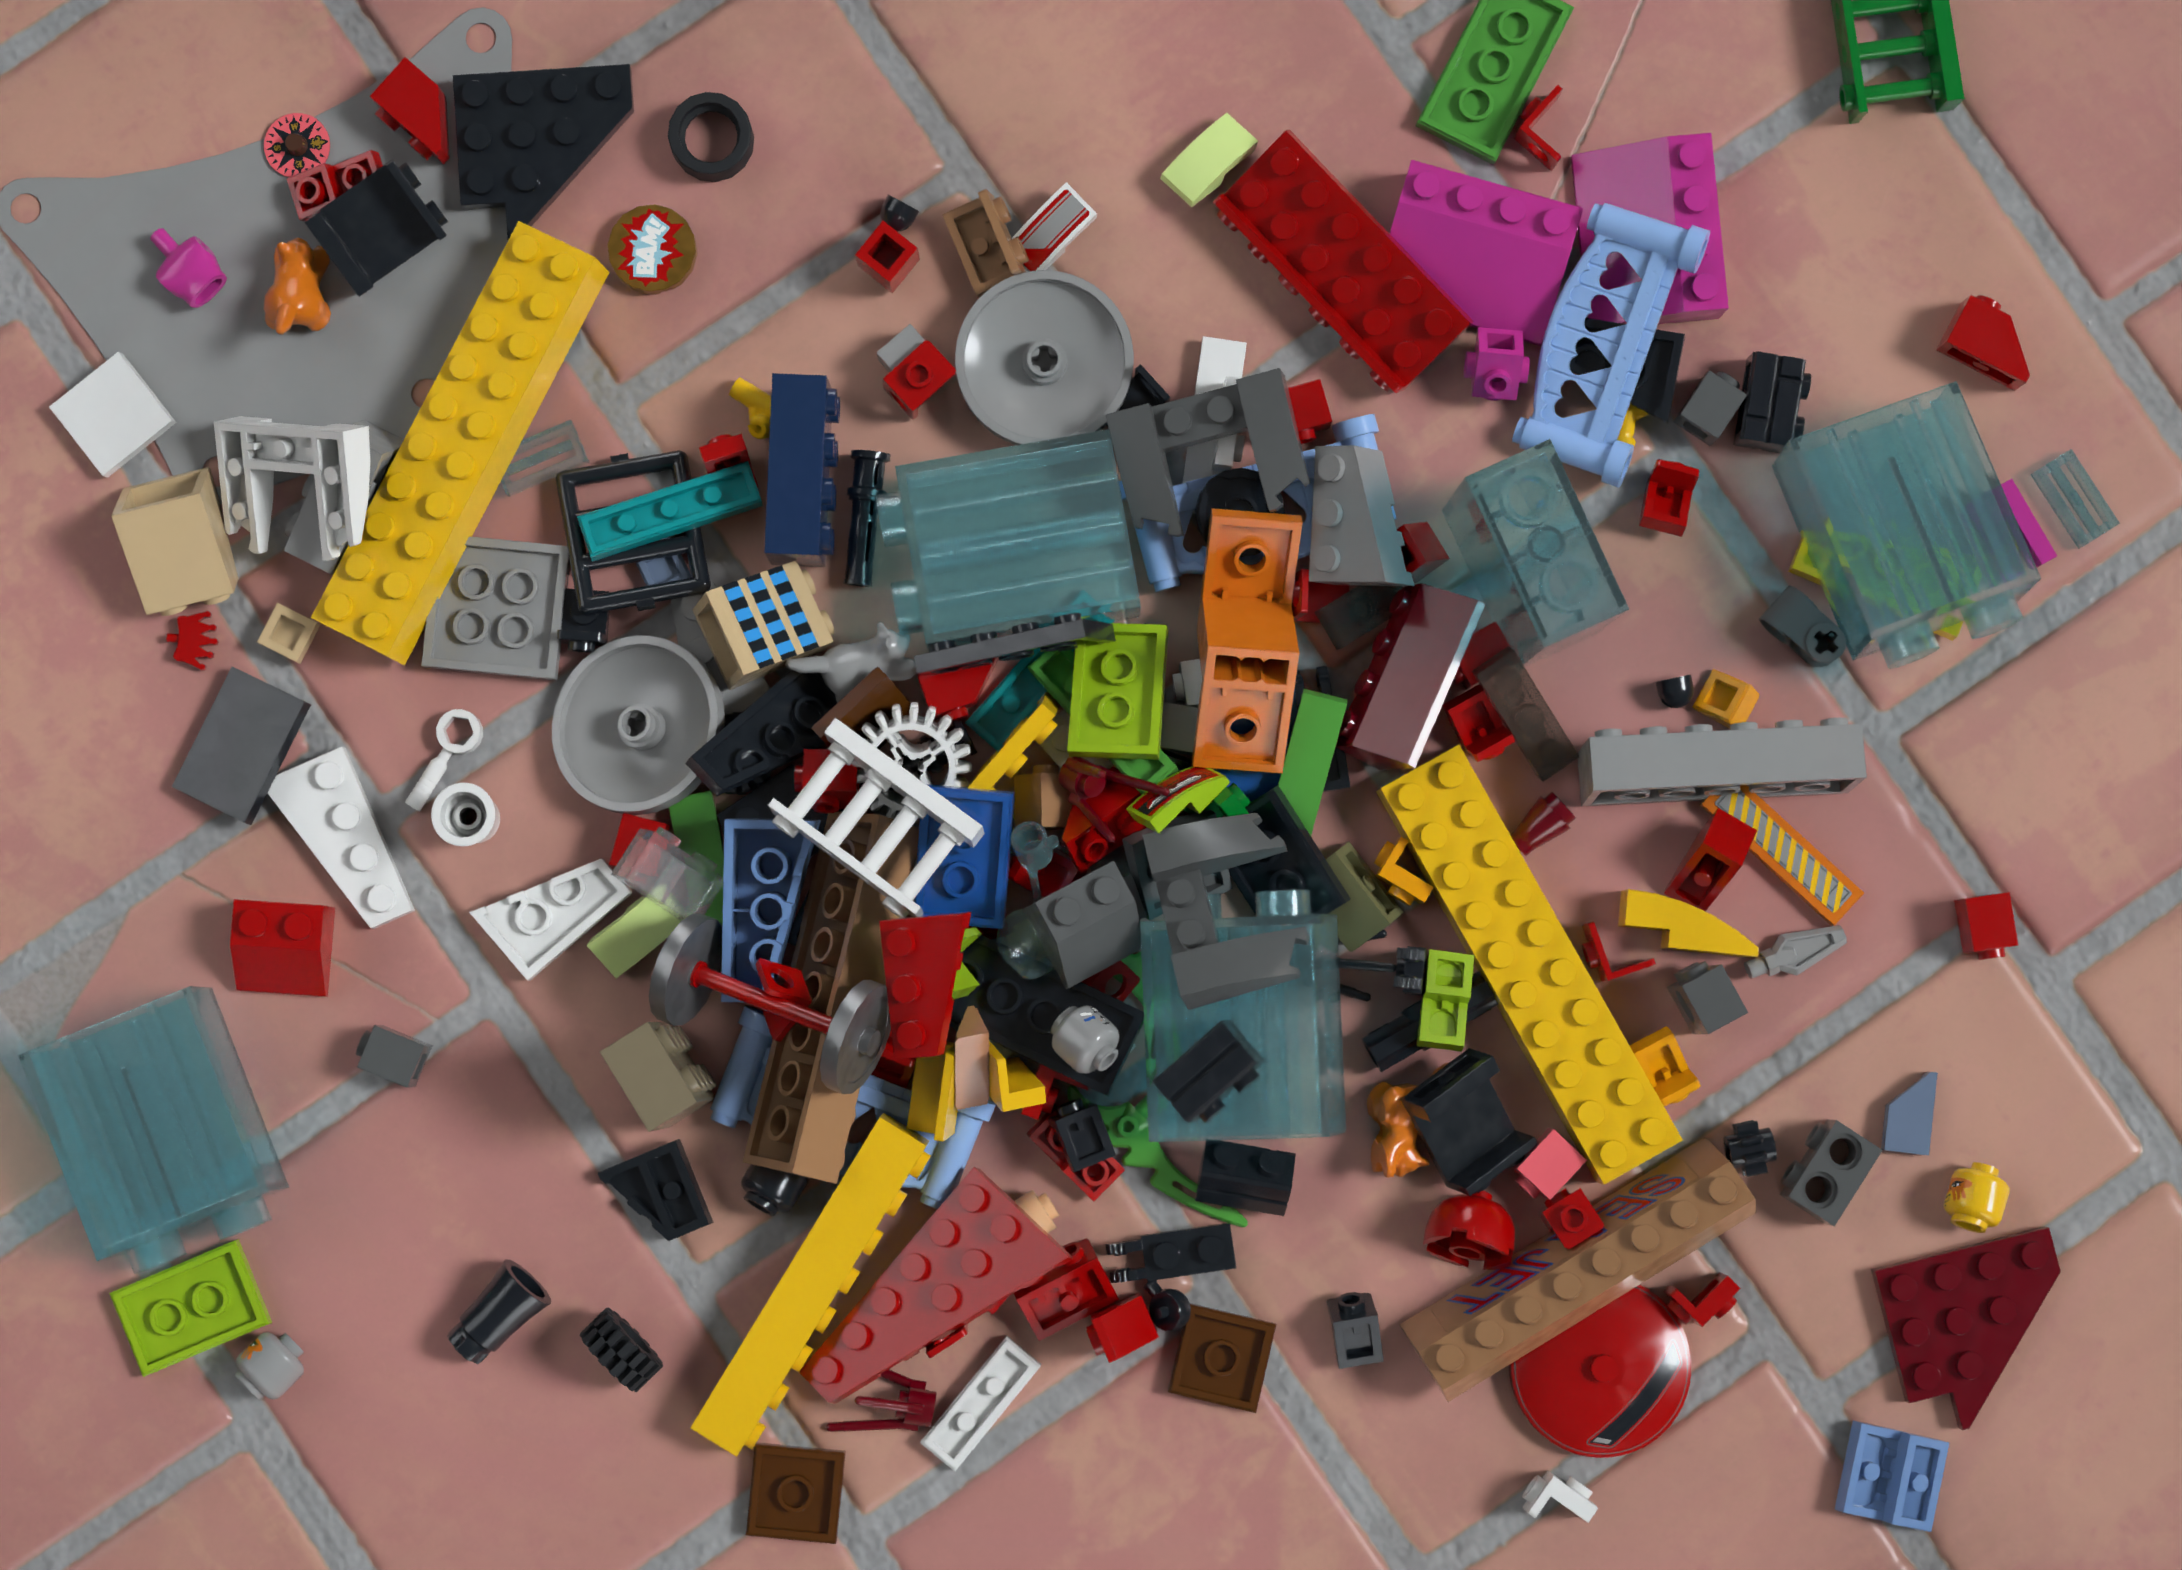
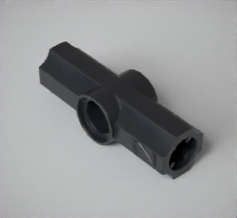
M1479 971L1475 972L1472 977L1471 998L1468 1002L1466 1023L1478 1018L1498 1005L1491 988ZM1422 999L1401 1011L1402 1015L1368 1033L1367 1036L1361 1039L1380 1072L1385 1071L1421 1049L1423 1051L1430 1049L1429 1047L1417 1046Z

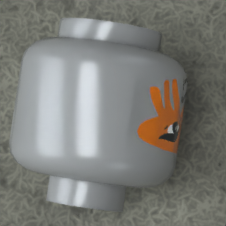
M263 1332L236 1358L239 1371L235 1376L258 1400H261L264 1396L272 1400L278 1399L303 1375L304 1367L298 1357L304 1351L286 1333L278 1339L270 1332Z

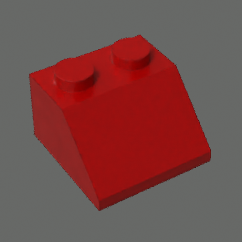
M234 899L230 949L236 990L328 997L335 907Z

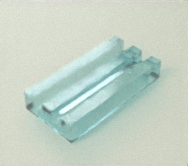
M571 419L521 441L514 457L567 434L570 439L510 464L501 480L503 489L508 497L555 478L560 471L575 469L590 463ZM572 449L576 451V456L517 481H511L510 476Z
M2072 449L2030 474L2078 549L2120 524ZM2063 464L2067 466L2102 520L2103 524L2100 526L2097 525L2079 494L2060 468ZM2050 473L2052 475L2057 485L2059 486V488L2069 501L2070 505L2082 521L2083 525L2087 529V534L2084 532V530L2074 517L2073 513L2071 512V510L2069 509V507L2067 506V504L2065 503V501L2063 500L2060 493L2058 492V490L2056 489V487L2054 486V484L2052 483L2047 474Z

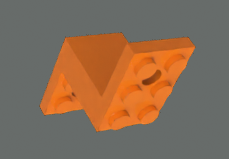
M1211 508L1196 629L1202 682L1192 754L1193 767L1283 774L1300 653L1291 603L1303 524L1301 515ZM1249 548H1256L1264 553L1263 559L1253 565L1243 563L1239 557L1243 551ZM1242 718L1249 719L1255 724L1254 728L1245 734H1238L1230 729L1234 721Z

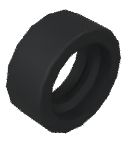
M704 92L690 96L677 106L669 121L668 140L675 160L687 174L702 181L718 182L732 178L745 168L753 153L754 134L747 113L737 101L722 93ZM706 112H717L725 115L732 121L737 131V142L732 153L725 159L713 163L703 162L695 158L687 149L685 142L686 129L690 122L698 115Z

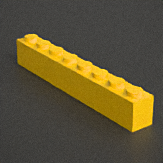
M885 1113L879 1117L692 1424V1430L736 1457L744 1445L751 1450L753 1449L766 1428L764 1424L759 1422L765 1410L769 1407L776 1411L790 1388L783 1384L790 1369L792 1368L800 1372L813 1351V1348L806 1345L814 1330H817L823 1334L837 1310L829 1305L838 1291L847 1295L858 1277L860 1271L853 1267L862 1252L870 1256L884 1233L877 1229L885 1214L894 1218L908 1195L900 1190L909 1175L917 1179L930 1159L931 1155L924 1151L929 1143L928 1139L913 1130L907 1129V1126Z

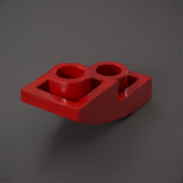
M369 150L333 166L323 163L287 178L286 180L299 220L305 221V219L382 167L383 164L379 152Z
M1057 1102L1051 1114L1046 1113L1026 1134L1094 1202L1125 1171V1168L1114 1157H1111L1079 1171L1072 1172L1056 1130L1051 1128L1048 1118L1058 1114L1056 1107L1060 1104Z

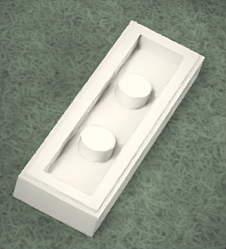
M1006 1336L920 1443L953 1471H956L1041 1367V1363Z

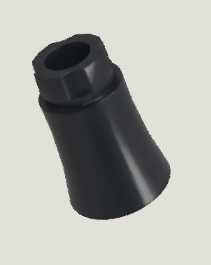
M506 1259L487 1287L460 1316V1322L447 1335L448 1340L465 1359L479 1364L491 1351H497L530 1318L550 1305L551 1298L544 1287L526 1269L514 1261Z

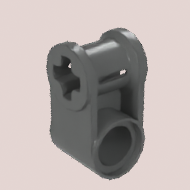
M1791 585L1780 594L1759 618L1760 623L1769 633L1782 643L1788 645L1806 663L1812 666H1828L1838 659L1846 648L1845 634L1840 627L1825 616L1805 594ZM1826 636L1831 641L1827 646L1829 651L1826 650L1819 654L1814 649L1818 644L1816 639L1819 640Z

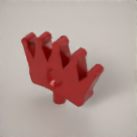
M209 611L190 616H179L177 618L179 634L167 633L166 637L167 642L177 643V648L173 655L175 660L185 662L201 671L206 670V665L200 664L196 659L214 658V654L211 651L207 652L201 647L208 645L216 646L219 643L216 638L212 639L202 635L217 630L214 624L201 623L203 619L211 618L212 614Z

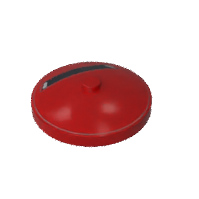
M1638 1285L1509 1365V1377L1513 1394L1519 1408L1530 1424L1542 1436L1560 1448L1574 1454L1595 1458H1609L1629 1454L1644 1448L1660 1437L1671 1426L1682 1409L1691 1379V1356L1687 1338L1680 1322L1672 1310L1666 1306L1667 1304L1647 1288Z

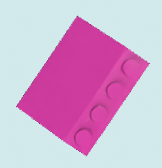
M1711 133L1666 136L1573 154L1571 156L1575 205L1584 208L1578 226L1580 257H1582L1595 237L1594 231L1587 229L1588 219L1595 203L1600 205L1608 203L1688 230L1692 225L1710 230L1709 241L1697 272L1694 274L1681 269L1677 270L1658 324L1719 319L1728 310L1729 306ZM1613 252L1608 255L1606 259L1608 270L1601 274L1599 280L1600 285L1607 290L1642 281L1619 252ZM1598 295L1591 301L1593 313L1589 314L1586 318L1627 324L1606 296Z
M1411 160L1390 235L1474 321L1470 326L1475 328L1523 331L1524 342L1542 346L1544 334L1557 299L1584 208Z

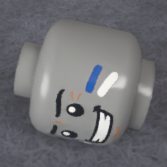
M1087 1005L1079 1008L1076 1006L1069 1007L1058 1016L1052 1025V1047L1055 1053L1076 1072L1088 1074L1096 1069L1104 1071L1116 1060L1118 1056L1116 1047L1119 1042V1032L1096 1008Z

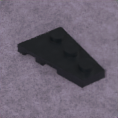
M1591 318L1585 319V327L1589 332H1598L1625 325ZM1656 329L1630 404L1668 424L1685 334ZM1582 338L1577 342L1576 352L1578 355L1570 361V370L1573 374L1582 375L1612 367L1590 338Z

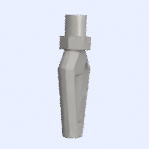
M1840 925L1780 934L1772 948L1760 952L1759 957L1744 962L1745 970L1750 979L1765 973L1768 976L1780 973V971L1797 976L1846 944V935Z

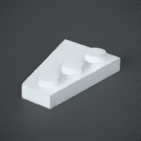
M601 858L469 913L527 981H531L629 897L632 891L618 877L608 863Z

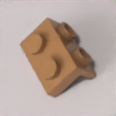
M987 189L978 192L979 198L942 214L974 292L979 298L999 282L1014 275L1025 273L1023 264L1029 261L1019 237L1012 239L1005 223L1012 221L1003 198L1001 196L994 198V195Z

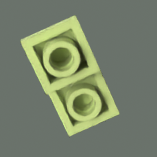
M1225 113L1181 152L1162 173L1160 179L1189 206L1193 207L1222 184L1224 176L1228 171L1255 151L1258 140L1228 113Z
M659 883L628 906L622 916L593 936L588 942L587 947L615 978H618L668 938L676 926L688 917L689 914L663 884Z

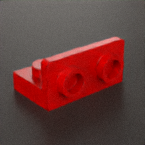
M1088 1238L1063 1246L1074 1258L1073 1260L1061 1267H1055L1039 1277L1040 1280L1027 1288H1021L1014 1292L1015 1298L1038 1341L1119 1300Z

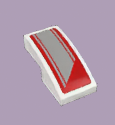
M1067 182L1012 237V239L1019 237L1027 253L1029 261L1023 264L1026 272L1047 270L1065 252V248L1097 218V213Z

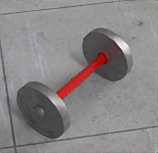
M691 914L676 926L659 953L651 976L649 990L650 1009L658 1020L673 1026L686 1024L697 1015L707 1002L712 990H715L826 1034L820 1061L821 1081L827 1088L841 1094H853L864 1085L874 1071L885 1049L891 1031L886 985L873 980H862L850 990L839 1005L834 1017H831L788 999L769 995L763 989L720 973L722 967V925L718 920L704 914Z

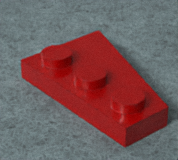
M971 912L892 918L879 921L894 1059L933 1057L944 1054L954 1005L952 997L957 970L961 969L964 952L960 951L964 931L966 928H969Z

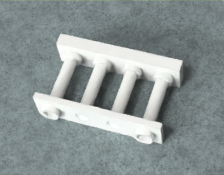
M835 718L824 732L827 740L831 743L828 748L831 753L788 808L774 798L771 800L768 806L771 812L776 815L772 823L792 838L799 832L886 897L882 904L899 918H904L908 914L912 917L922 916L924 914L922 908L913 902L914 898L955 845L960 847L964 841L973 848L985 834L983 826ZM853 761H856L868 770L864 775L867 780L827 833L823 835L805 822L803 818L845 764L850 766ZM891 787L905 797L901 802L904 807L862 862H859L839 846L880 792H887ZM928 814L941 824L938 828L940 835L897 890L876 873L918 818L923 820Z

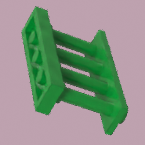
M1831 0L1844 84L1840 85L1839 101L1842 111H1848L1850 124L1859 123L1868 113L1867 104L1928 96L1930 100H1935L1937 113L1952 111L1965 99L1949 0ZM1915 10L1916 14H1921L1923 30L1920 31V35L1857 43L1854 18ZM1921 53L1923 57L1928 56L1930 73L1927 74L1926 78L1864 86L1860 61Z

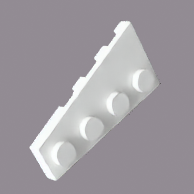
M339 747L276 775L268 791L269 796L370 928L375 929L415 911L345 747Z

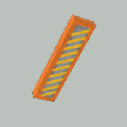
M1740 785V792L1727 795H1710L1706 800H1703L1700 806L1711 816L1717 808H1720L1756 829L1757 832L1749 851L1829 925L1835 926L1864 894L1858 886L1756 793L1749 792L1747 785Z

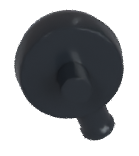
M1157 1280L1148 1281L1145 1284V1291L1152 1297L1149 1306L1150 1316L1153 1323L1163 1331H1177L1188 1323L1191 1307L1187 1297L1177 1289H1162Z

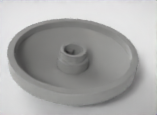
M1038 270L1017 274L999 282L986 291L975 302L965 317L959 331L955 350V367L960 391L976 419L986 429L1004 441L1036 450H1053L1069 447L1085 441L1107 425L1106 414L1119 411L1125 401L1130 388L1134 365V352L1129 329L1125 319L1112 300L1095 285L1082 278L1051 270Z
M638 635L609 642L590 653L577 665L559 693L552 719V744L558 766L565 779L578 794L591 803L609 811L620 814L642 815L669 808L687 797L702 782L685 763L696 751L724 728L725 712L721 692L715 678L706 665L696 655L672 641L655 636Z

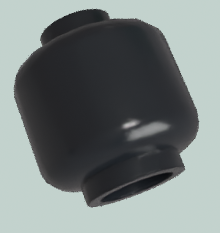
M750 1164L741 1180V1186L746 1192L743 1198L758 1210L770 1216H775L777 1212L785 1213L794 1207L809 1179Z

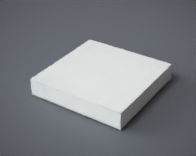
M120 352L114 354L49 406L101 475L107 478L177 423L124 354Z

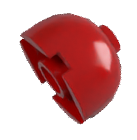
M1481 1191L1471 1196L1458 1194L1444 1199L1431 1212L1426 1224L1423 1245L1427 1244L1426 1251L1429 1254L1458 1266L1468 1268L1469 1259L1484 1261L1483 1270L1504 1269L1511 1265L1515 1242V1227L1512 1217L1500 1204L1492 1200L1490 1193Z

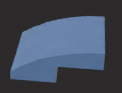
M1853 1420L1834 1509L1842 1513L1882 1520L1893 1525L1931 1532L1949 1442Z

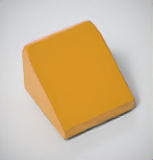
M1712 669L1692 708L1730 729L1732 724L1747 721L1759 699V693L1751 684Z

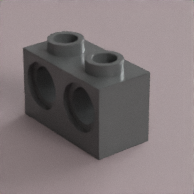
M1827 1119L1824 1125L1820 1122L1816 1124L1808 1135L1805 1145L1809 1149L1801 1162L1793 1161L1785 1171L1781 1179V1183L1785 1187L1780 1195L1822 1223L1835 1227L1883 1150L1839 1121ZM1841 1138L1847 1143L1849 1153L1842 1163L1837 1164L1831 1159L1829 1150L1831 1144ZM1818 1176L1824 1183L1825 1191L1819 1200L1812 1202L1806 1195L1805 1187L1811 1178Z

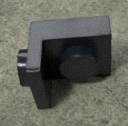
M566 588L561 630L557 631V639L562 643L568 644V651L594 652L595 646L607 644L610 611L589 615L582 614L578 610L575 589ZM593 590L594 595L609 593V591Z
M1081 1098L1074 1099L1056 1107L1058 1114L1048 1118L1051 1128L1056 1130L1072 1172L1116 1156L1097 1104L1090 1102L1083 1104Z
M1350 1292L1341 1295L1339 1298L1327 1300L1339 1369L1384 1362L1378 1314L1371 1294Z

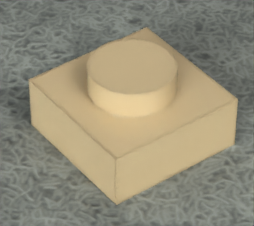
M277 603L257 643L301 664L321 624Z

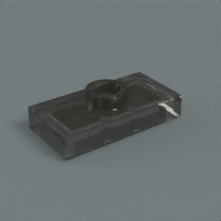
M1357 585L1314 613L1336 650H1339L1390 619L1393 615L1389 612L1391 601L1400 589H1403V586Z

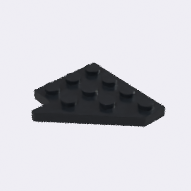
M630 64L453 75L460 203L462 209L505 207L507 240H509L518 221L532 226L634 113Z

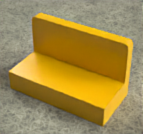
M989 1041V1097L1002 1112L1046 1103L1045 1086L1019 1057L1005 1059Z
M946 1042L945 1052L942 1055L916 1058L907 1129L935 1134L934 1140L941 1142L955 1134L958 1112L955 1106V1043Z

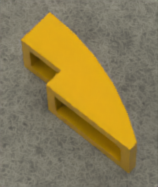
M1632 889L1621 891L1618 926L1662 931L1661 949L1747 958L1758 957L1759 947L1738 930L1708 912L1686 902L1656 893Z

